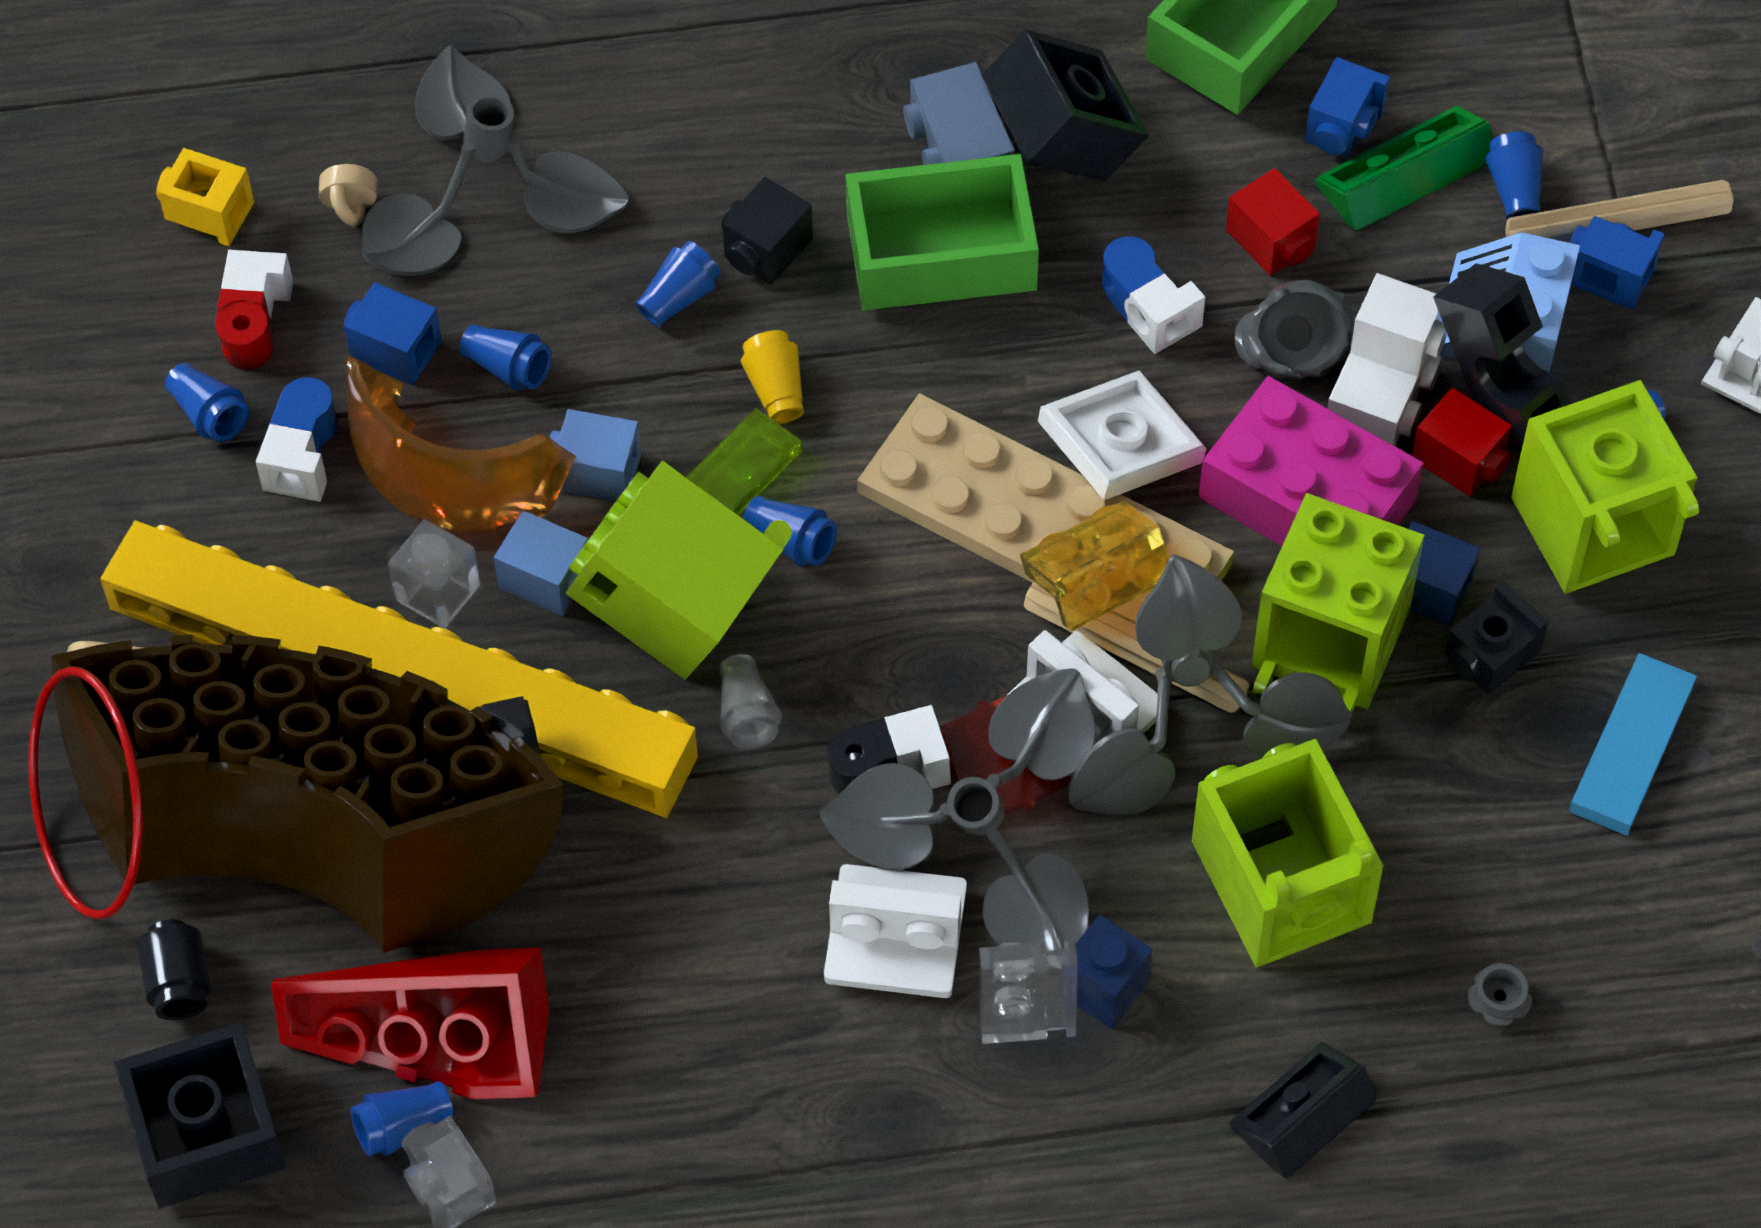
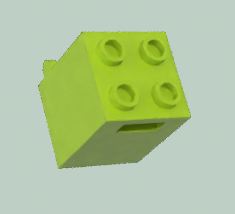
M1641 380L1528 420L1511 498L1564 594L1675 555L1685 519L1699 514L1698 502L1693 494L1698 477Z
M662 460L649 478L638 471L601 521V524L568 567V569L577 574V577L565 594L686 680L724 636L790 540L792 529L787 522L775 520L771 522L764 533L760 532Z
M1306 493L1261 592L1252 668L1260 671L1254 683L1253 692L1262 695L1263 691L1272 683L1274 676L1281 678L1292 673L1307 672L1322 676L1332 682L1338 688L1351 714L1355 706L1368 710L1410 612L1425 535Z
M1316 738L1299 745L1294 743L1281 744L1268 751L1262 759L1241 767L1236 765L1220 767L1211 772L1204 781L1198 783L1192 843L1256 968L1372 923L1383 864ZM1283 819L1291 836L1248 852L1240 835Z

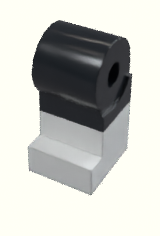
M932 705L862 723L859 726L843 730L834 736L827 749L830 782L834 790L839 794L865 771L889 763L912 767L925 777L932 789L951 784L950 759Z

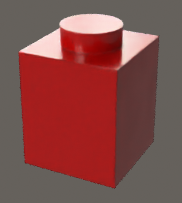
M1273 168L1229 197L1226 231L1271 277L1287 265H1299L1311 255L1316 247L1320 213L1276 168Z
M1452 387L1418 425L1412 456L1422 461L1425 469L1471 498L1485 480L1491 484L1494 483L1508 466L1512 453L1507 450L1512 425Z

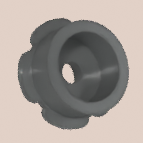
M1497 963L1486 967L1475 975V985L1471 986L1468 990V1002L1475 1013L1484 1015L1483 1018L1487 1023L1495 1026H1507L1512 1023L1514 1018L1522 1019L1528 1014L1532 1005V996L1528 993V981L1519 969L1509 964ZM1502 992L1505 994L1506 999L1498 1001L1494 998V994Z

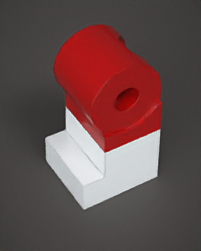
M228 250L217 307L216 332L221 340L224 358L235 368L243 370L255 369L267 362L272 355L274 348L269 325L274 301L290 302L294 283L286 253Z

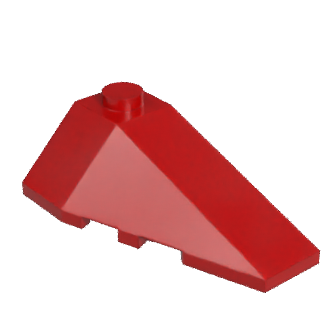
M541 947L474 950L275 978L271 982L279 1040L282 1045L352 1065L357 1061L393 1070L396 1071L395 1077L411 1082H416L419 1078L432 1082L441 1081L443 1085L453 1087V1094L471 1099L536 1097L539 1093L549 1016Z

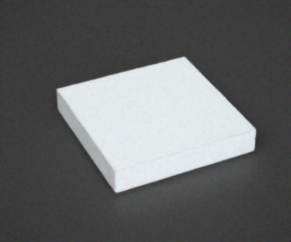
M1140 370L1040 407L1039 424L1103 500L1201 464L1205 457L1207 448Z

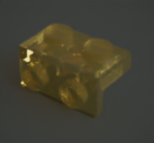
M1124 500L1098 509L1091 518L1066 531L1046 536L1039 545L1020 554L1025 574L1055 598L1062 624L1071 631L1152 590L1159 581L1169 560L1160 527Z

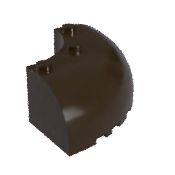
M192 635L171 636V646L132 650V642L128 640L95 645L51 656L52 675L66 667H79L96 676L113 697L126 724L137 762L143 806L142 851L134 885L166 878L196 875L235 876L277 883L304 892L338 909L356 922L374 940L380 950L386 953L459 929L499 906L515 893L536 870L549 850L558 830L563 803V783L529 745L520 737L511 740L493 727V716L479 706L470 711L449 700L447 688L409 671H406L400 678L393 674L373 669L372 658L320 645L316 654L281 649V639L232 635V645L193 643ZM69 676L60 681L54 688L56 709L64 746L79 794L90 821L125 882L130 864L133 839L132 795L125 754L114 721L100 695L85 680Z

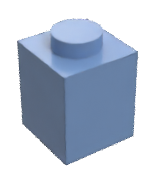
M567 409L561 431L553 430L551 432L546 451V465L554 467L557 491L616 502L635 477L641 457L638 421Z
M523 510L493 557L498 588L560 616H564L573 601L565 592L577 577V574L568 569V567L586 544L588 538Z

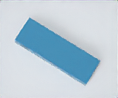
M1638 653L1571 801L1570 813L1628 836L1693 690L1697 675Z

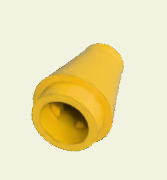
M781 330L762 332L746 340L743 344L744 355L740 362L765 411L768 413L770 422L783 424L801 417L804 414V408L802 405L798 345L790 341L787 332Z

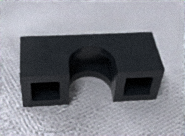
M1475 263L1434 295L1433 299L1473 401L1512 425L1507 449L1521 453L1530 418L1572 403L1562 376L1541 369L1529 358L1521 346L1522 343L1543 327L1525 277Z

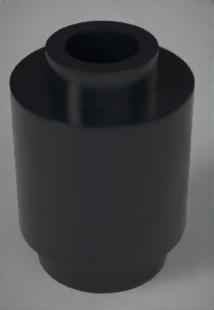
M177 919L163 920L149 927L148 932L137 941L147 1003L153 1006L156 1015L164 1020H183L194 1017L205 1010L207 1007L206 997L211 992L201 932L196 927L186 925L185 922Z

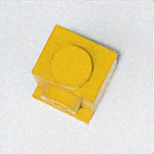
M186 148L182 149L173 167L165 168L157 184L156 195L157 199L160 200L165 220L217 236L218 242L226 246L231 245L254 204L247 168Z

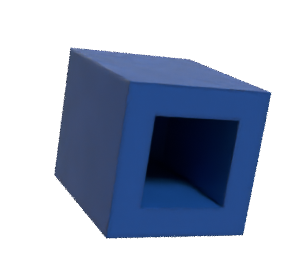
M376 282L373 283L362 301L356 300L350 306L343 325L352 360L411 385H414L442 342L437 308Z

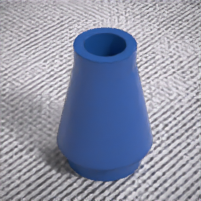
M1510 132L1494 138L1489 144L1490 152L1485 160L1504 205L1506 219L1541 212L1540 190L1543 148L1536 144L1535 136L1528 132Z
M687 241L681 248H672L643 295L635 302V306L646 320L660 328L668 319L715 289L714 281L721 275V270L710 255L694 242Z
M472 324L463 333L459 346L462 357L474 361L515 390H522L525 387L528 389L539 387L545 380L551 366L552 352L550 347L542 343L539 335L533 333L485 328Z
M181 363L175 366L167 375L165 389L176 399L201 437L224 442L235 437L244 428L249 417V408L240 390L198 371L189 363Z
M756 496L748 504L743 516L745 521L762 533L775 520L787 522L792 529V536L781 553L799 566H804L808 563L814 566L822 564L831 553L837 537V525L835 521L828 519L827 513L823 509L778 502L762 496Z
M441 1081L427 1086L365 1094L363 1102L352 1106L350 1109L356 1136L362 1149L368 1156L382 1152L384 1156L388 1157L437 1124L454 1116L450 1096Z

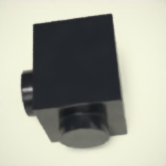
M764 177L743 201L740 199L736 200L727 209L721 223L724 256L739 272L745 275L754 274L772 285L813 239L812 204Z

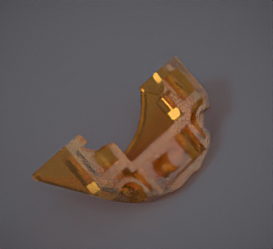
M348 356L346 359L348 427L352 444L369 480L395 507L414 519L419 518L429 522L430 525L437 529L463 534L496 532V527L517 521L523 510L538 517L551 511L576 458L570 451L540 433L516 444L483 450L455 449L425 441L411 434L415 421L398 407L396 395L401 396L403 384L394 378L379 373L355 357Z

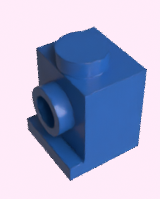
M1336 57L1309 107L1305 142L1317 146L1325 153L1348 158L1358 137L1366 140L1374 127L1376 118L1381 119L1385 111L1390 77Z
M1594 216L1588 228L1578 225L1569 242L1580 245L1571 285L1634 310L1656 269L1665 234L1653 230L1648 238L1636 233L1624 224L1611 223Z

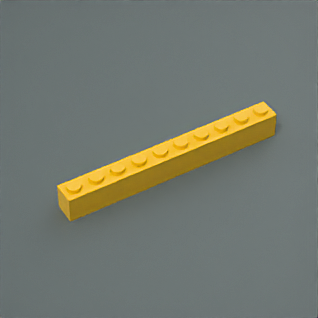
M134 520L100 578L110 610L179 636L192 635V641L200 644L232 645V635L281 639V649L316 654L319 645L345 650L372 658L373 669L387 672L400 678L406 671L434 681L448 689L449 700L470 711L484 704L523 696L524 700H528L541 758L558 778L664 818H668L698 758L695 727L690 726L687 721L675 713L669 711H658L655 713L633 705L630 700L618 692L606 689L598 692L575 683L571 677L555 669H544L541 671L520 663L513 655L502 649L488 648L485 650L463 642L459 636L445 628L433 627L428 629L409 622L404 616L391 608L378 606L374 609L352 601L344 592L334 587L322 586L317 588L298 581L292 574L280 567L269 565L263 568L244 561L235 552L226 547L213 545L209 548L187 540L183 534L169 526L158 525L155 528Z

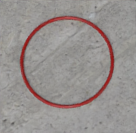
M66 667L57 671L47 681L41 691L34 711L29 740L31 804L42 852L51 875L63 896L84 916L92 919H105L116 914L123 907L133 889L139 869L143 839V806L140 778L132 742L124 719L113 697L103 683L89 671L79 667ZM69 676L85 680L104 701L121 740L131 786L133 839L128 873L116 900L110 906L101 910L92 909L82 903L66 883L49 842L40 799L38 750L43 714L54 688L60 681Z

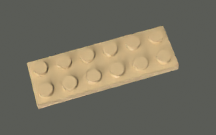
M920 393L857 480L858 494L1032 583L1038 577H1044L1134 624L1143 601L1159 581L1172 554L1200 565L1221 581L1233 564V550L1121 494L1103 500L1083 475Z

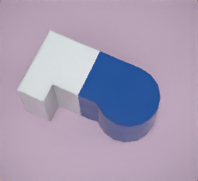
M1121 237L1112 241L1107 246L1103 257L1105 268L1102 274V289L1116 310L1154 354L1203 326L1205 296L1192 281L1177 288L1155 263V252L1150 244L1137 237Z
M314 377L299 378L286 385L280 394L256 459L263 491L321 502L327 478L320 453L322 445L334 436L338 426L331 390L322 380Z

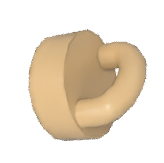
M356 164L334 165L320 174L319 199L322 204L334 209L342 222L351 227L359 226L365 219V209L371 207L376 202L377 177L369 169Z

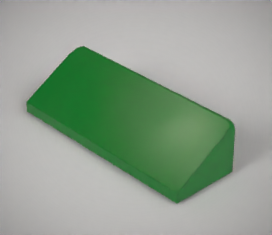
M1456 105L1315 178L1316 186L1347 225L1354 230H1361L1487 165L1485 158L1490 152L1489 144L1493 140L1490 122Z

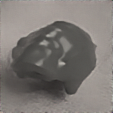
M1293 280L1282 283L1269 292L1266 299L1260 303L1257 309L1247 313L1240 319L1235 331L1236 350L1239 357L1253 369H1263L1267 375L1275 379L1286 378L1292 381H1302L1310 377H1323L1346 360L1349 354L1355 324L1352 316V307L1345 301V294L1332 291L1327 286L1318 282Z

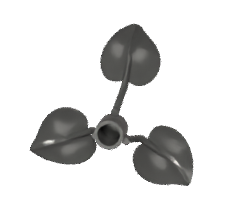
M449 45L426 70L419 84L414 106L415 116L419 125L430 136L439 140H452L464 135L461 156L443 200L435 211L427 200L413 194H392L376 202L366 214L363 223L361 256L367 263L384 272L402 276L429 274L445 267L451 262L461 245V232L455 225L443 218L447 216L472 158L481 162H494L505 155L507 151L511 152L520 178L524 182L531 184L526 189L523 200L527 213L536 223L554 232L577 233L591 229L624 210L629 203V197L623 187L606 171L588 159L573 153L562 151L546 152L537 159L534 172L531 171L521 150V137L512 134L514 110L506 89L491 74L471 63L454 46Z
M1172 554L1159 581L1143 601L1135 620V634L1138 643L1144 651L1160 659L1163 665L1155 671L1158 681L1155 735L1149 742L1146 735L1140 730L1125 728L1102 738L1087 752L1074 772L1068 787L1069 805L1081 811L1106 815H1129L1150 809L1167 795L1174 782L1176 770L1172 759L1167 754L1160 752V750L1167 741L1170 683L1172 682L1192 687L1201 684L1207 679L1209 674H1213L1247 714L1254 716L1244 728L1243 738L1246 746L1262 758L1268 751L1281 744L1294 743L1299 745L1315 738L1321 749L1324 750L1335 742L1348 728L1352 714L1346 707L1338 688L1332 682L1322 676L1307 672L1292 673L1275 680L1263 691L1260 704L1251 701L1222 667L1219 658L1212 655L1211 650L1221 649L1229 645L1240 630L1242 611L1236 597L1210 571L1188 559Z
M1073 668L1051 671L1032 678L1007 695L992 715L989 725V743L996 754L1016 762L1012 767L997 775L990 774L987 780L980 777H967L960 780L950 790L947 803L941 804L937 812H931L934 804V793L925 777L912 767L889 763L865 771L855 778L836 798L822 807L820 810L822 822L834 839L850 854L871 866L887 870H905L925 861L931 854L934 846L930 824H940L949 817H952L962 830L971 835H987L1013 873V875L1003 876L994 881L985 895L983 918L989 934L1004 950L1018 957L1061 967L1062 960L1088 929L1089 900L1086 887L1077 870L1067 860L1054 853L1040 854L1033 858L1024 868L1022 867L998 830L1005 816V804L998 793V789L1000 786L1020 776L1026 766L1035 776L1043 780H1059L1074 774L1081 760L1094 746L1096 738L1095 721L1085 692L1082 675L1077 669Z

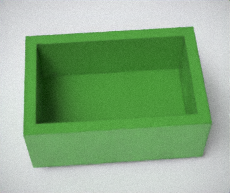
M1163 0L1148 16L1145 60L1236 115H1239L1337 7V0Z
M1021 154L846 174L847 221L862 311L1037 291L1039 249Z

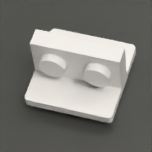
M1044 630L1028 645L1027 676L1013 690L1044 673L1069 668L1077 669L1082 675L1085 692L1095 721L1096 738L1094 745L1105 736L1125 728H1135L1144 733L1156 722L1158 693L1081 632H1073L1061 643L1048 631Z
M850 864L842 865L838 881H832L829 900L830 936L824 968V981L830 985L949 998L952 995L967 888L966 880L961 877L887 870Z

